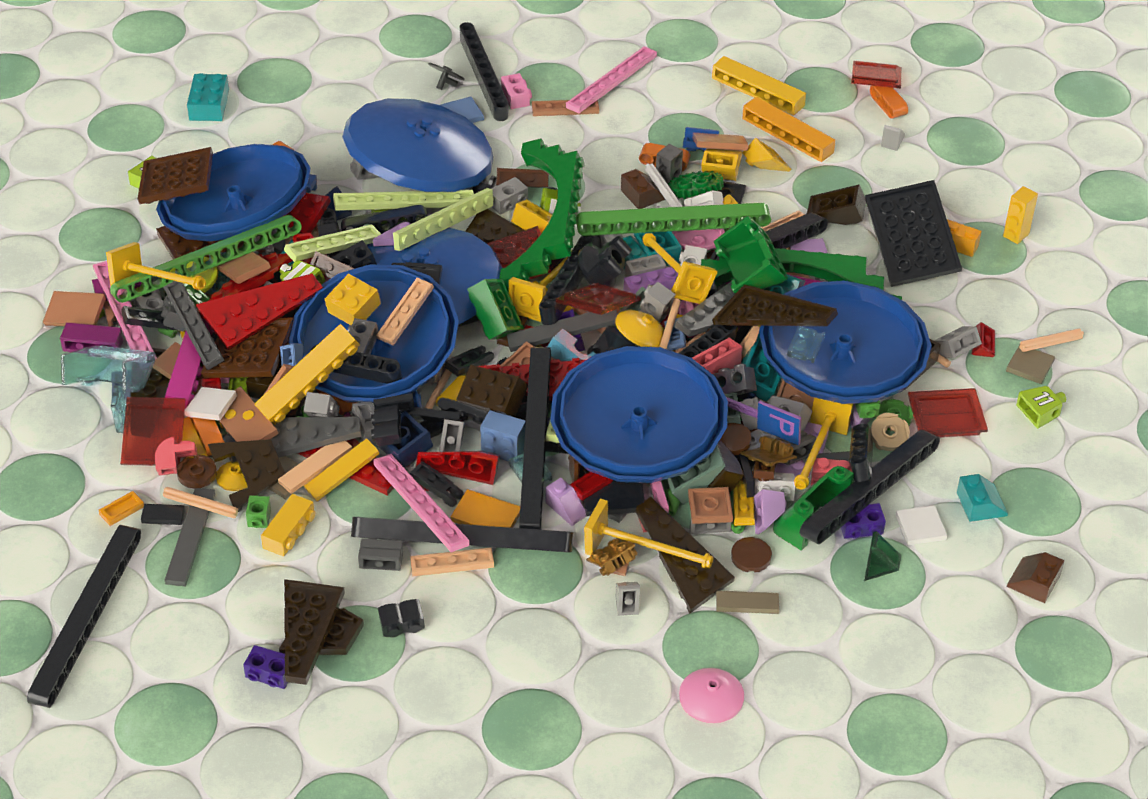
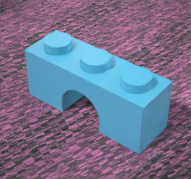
M564 329L559 331L547 346L551 347V356L556 360L559 359L561 362L572 361V358L586 360L596 354L593 351L588 355L578 352L574 346L577 339Z

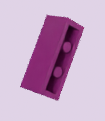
M67 322L60 336L64 352L118 357L124 341L120 327Z

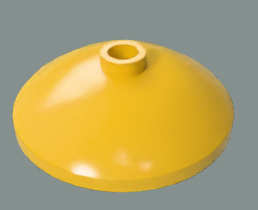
M636 310L622 311L617 315L615 324L628 340L641 347H660L664 328L652 315Z

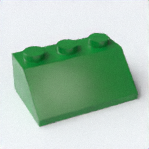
M484 279L467 289L469 299L475 306L476 315L484 327V334L489 340L500 339L507 336V334L524 329L503 279Z

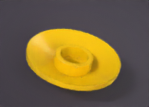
M227 462L217 470L216 481L221 488L228 491H240L248 488L238 462Z

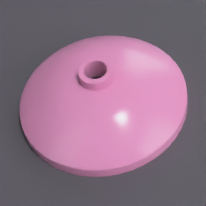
M724 229L672 231L683 250H685L686 245L705 248L709 251L716 248L713 241L724 234L725 231Z
M703 668L690 673L683 680L680 686L679 698L683 709L693 718L706 723H721L730 720L739 713L744 703V690L739 680L731 673L717 668Z

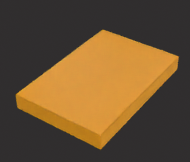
M467 489L450 519L457 524L513 528L520 516V506Z

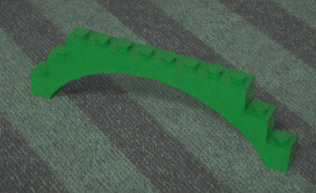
M542 138L522 143L521 155L527 166L537 167L547 172L556 180L558 187L557 203L549 223L538 239L518 259L506 268L501 269L499 279H503L508 293L509 280L512 277L529 281V277L546 274L549 271L551 260L569 257L571 255V248H573L574 227L577 224L578 201H580L579 191L581 190V178H583L582 169L585 166L583 157L579 156L578 151L565 153L559 144L548 147L547 144H544Z
M775 248L785 272L809 275L828 282L850 281L878 287L884 291V276L866 275V257ZM719 257V261L701 259L702 266L714 268L717 271L714 279L716 287L734 279L727 260L723 257ZM893 295L902 300V296Z

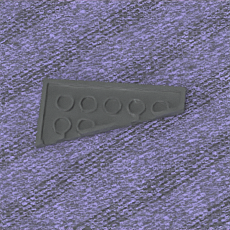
M728 283L675 322L674 327L689 337L707 332L709 328L714 327L712 319L735 295L730 287L732 283Z
M285 417L283 421L274 425L279 434L271 438L278 458L361 437L362 426L359 417Z

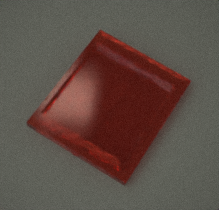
M853 61L851 83L901 89L902 67L892 64Z
M593 283L556 298L557 303L599 315L641 300V297L636 296L635 293L598 283Z
M975 388L908 392L909 402L918 431L922 429L939 436V438L980 435L981 432H988Z
M127 397L120 464L156 466L155 453L158 446L164 440L174 437L176 443L179 444L183 440L186 399Z

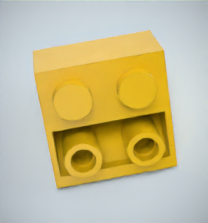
M707 148L704 151L701 163L702 172H718V174H722L723 179L736 181L742 151Z

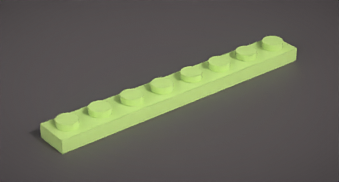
M486 188L393 232L394 250L401 251L492 207L493 189Z
M459 190L456 192L334 193L333 201L335 210L343 211L398 209L414 205H422L425 208H442L457 203L473 195L474 192L473 190Z

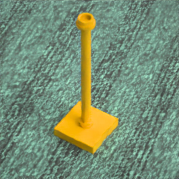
M646 233L642 238L643 244L647 247H652L678 273V277L671 289L676 294L674 298L697 304L705 301L717 271L714 268L683 261L681 266L656 242V237L652 233Z
M137 242L106 252L110 286L137 273L189 284L196 290L203 289L206 285V281L202 276L197 275L192 278L142 266L140 245Z
M568 257L538 284L515 277L509 280V295L519 316L541 322L539 304L546 294V286L556 278Z
M814 397L810 423L819 424L822 427L801 474L797 475L794 479L796 488L803 490L808 487V476L828 430L843 435L848 434L854 403L841 404Z
M599 500L584 527L585 554L590 556L598 548L606 534L701 563L702 568L705 569L711 568L713 563V556H710L709 553L703 556L608 527L607 500Z

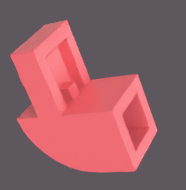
M174 437L164 440L158 446L155 453L156 471L159 476L176 474L178 458L198 455L195 443L181 441L177 444Z

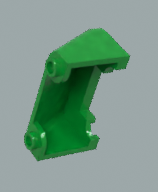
M745 217L713 241L716 246V254L720 258L723 257L727 260L734 276L730 287L735 294L744 284L765 289L781 284L788 279L769 236L751 217Z
M842 466L833 467L810 486L774 521V533L802 551L808 544V539L801 537L799 533L803 522L820 507L826 505L850 486L853 482L854 473Z

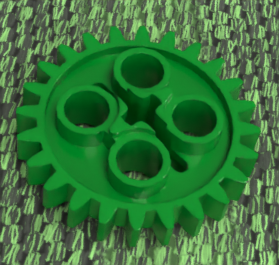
M693 171L692 173H685L684 175H679V177H674V180H670L668 186L678 199H687L710 191L722 190L724 181L722 174H718V172L698 171L695 173Z

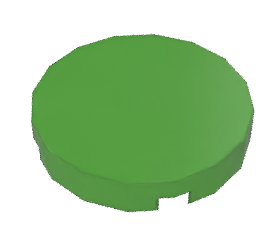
M888 399L881 402L879 415L895 413L899 418L904 419L909 426L911 425L913 411L909 405L907 407L903 401Z

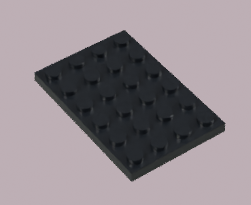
M935 180L865 195V201L891 287L962 272V266Z

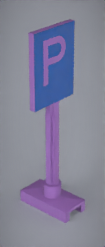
M726 397L728 407L757 418V429L799 446L802 417L762 401L758 402L757 410Z

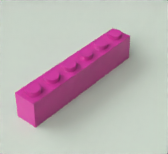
M203 318V321L212 336L214 330L206 321V319ZM187 331L184 334L163 405L164 408L184 412L195 395L192 392L197 391L199 383L196 378H201V371L203 369L200 366L203 362Z

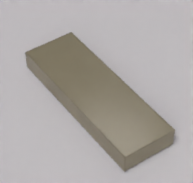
M716 591V612L779 614V593Z

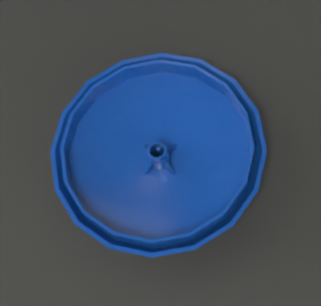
M387 98L365 104L353 113L345 124L342 138L349 154L368 172L397 186L424 192H456L478 185L492 171L494 156L484 133L466 117L441 105L416 99Z
M250 144L227 148L213 154L209 190L203 193L188 194L184 197L178 196L169 200H159L156 211L165 227L185 239L201 241L224 240L269 223L291 212L306 194L311 168L303 154L286 146Z
M450 227L401 251L394 250V245L374 246L373 243L367 244L373 253L377 265L405 262L442 265L440 286L451 296L459 319L458 325L476 315L475 306L469 299L467 289L484 279H499L502 269L496 253L489 245L472 233Z
M370 264L338 273L323 283V288L314 297L304 302L296 312L289 344H303L304 358L310 353L313 346L319 344L340 324L348 331L350 325L328 313L324 300L348 273L378 290L381 304L366 319L367 321L376 322L378 331H380L416 278L433 284V290L394 346L377 338L371 355L397 360L400 364L402 380L386 384L331 372L326 381L319 383L315 387L343 401L356 403H374L373 399L410 394L433 379L455 348L459 323L451 296L431 276L403 265Z
M850 281L813 282L783 294L837 308L838 315L828 326H761L759 330L764 356L786 383L811 397L841 404L877 402L902 392L926 368L932 346L925 323L906 302L878 287Z
M625 346L595 354L567 373L553 394L550 422L561 447L588 471L618 482L654 483L685 474L713 452L727 428L728 400L716 377L694 359L661 347Z

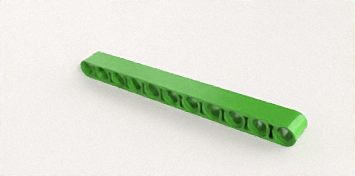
M765 203L587 211L580 212L576 216L578 233L583 236L725 229L732 228L747 216L751 217L760 227L771 223L769 207Z
M286 215L153 268L167 272L176 268V274L190 277L294 236L301 231V223L293 216ZM294 221L293 226L288 229L289 223ZM277 228V232L271 235L272 230ZM257 235H260V239L255 242V237ZM241 241H244L243 246L241 248H238V244ZM227 248L226 253L221 255L222 249ZM210 255L209 260L204 262V257ZM193 261V265L190 268H186L187 264ZM137 273L113 283L110 287V293L118 302L123 303L160 289L173 282V280L159 277L157 281L152 282V275ZM141 282V286L135 289V284ZM124 289L123 294L117 295L118 290Z

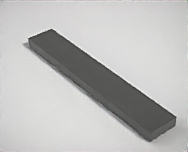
M173 281L164 286V290L206 369L209 370L223 362L224 359L184 284Z
M616 306L558 320L552 325H540L507 334L510 352H515L526 341L533 346L548 343L562 329L574 336L615 325V319L618 315Z
M197 488L194 489L193 495L214 500L215 489ZM189 505L165 577L166 585L186 587L210 511Z

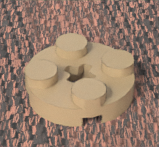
M883 413L874 420L870 432L872 441L877 449L894 451L908 440L910 428L908 423L904 419L899 418L897 414ZM887 428H890L895 433L892 435L886 434Z

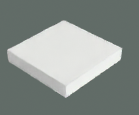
M201 387L185 409V415L187 417L221 420L236 399V391Z
M935 505L896 511V518L907 546L947 539L946 531Z

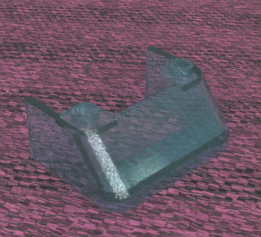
M92 346L62 354V385L81 382L83 386L93 385V382L104 381L123 384V393L141 391V388L145 387L154 366L155 352Z

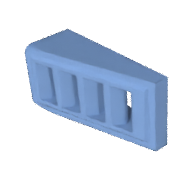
M674 326L667 346V350L670 351L686 347V334Z
M293 343L281 346V365L296 366L303 358V344Z

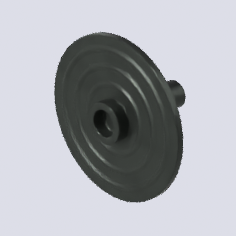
M428 63L431 67L442 72L436 86L440 90L443 89L445 83L453 87L457 86L458 81L448 77V75L465 80V78L453 72L449 67Z

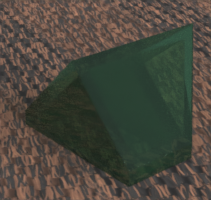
M877 531L873 532L864 581L899 571L902 555Z

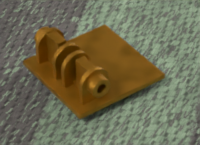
M767 435L759 438L760 448L740 452L741 455L747 456L749 460L763 462L765 466H774L775 463L779 462L787 463L788 460L797 458V456L792 455L793 447L791 444Z
M615 538L609 541L608 546L603 549L593 551L586 560L601 567L599 571L602 576H609L616 569H620L619 563L625 566V563L627 564L634 560L638 554L633 548L635 544Z

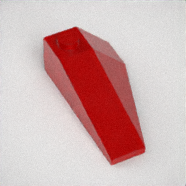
M484 451L418 452L416 466L421 461H424L441 474L493 485L500 455Z

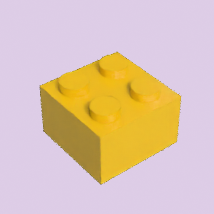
M349 273L324 299L328 313L349 325H352L355 318L366 320L381 304L376 288Z

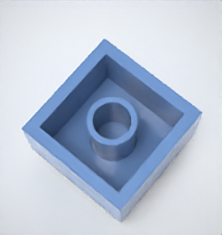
M489 410L480 426L481 451L498 454L500 459L518 463L524 452L526 421Z

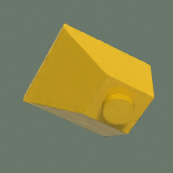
M757 138L749 144L747 151L742 152L746 157L745 161L752 167L755 165L760 169L787 172L792 170L774 149Z

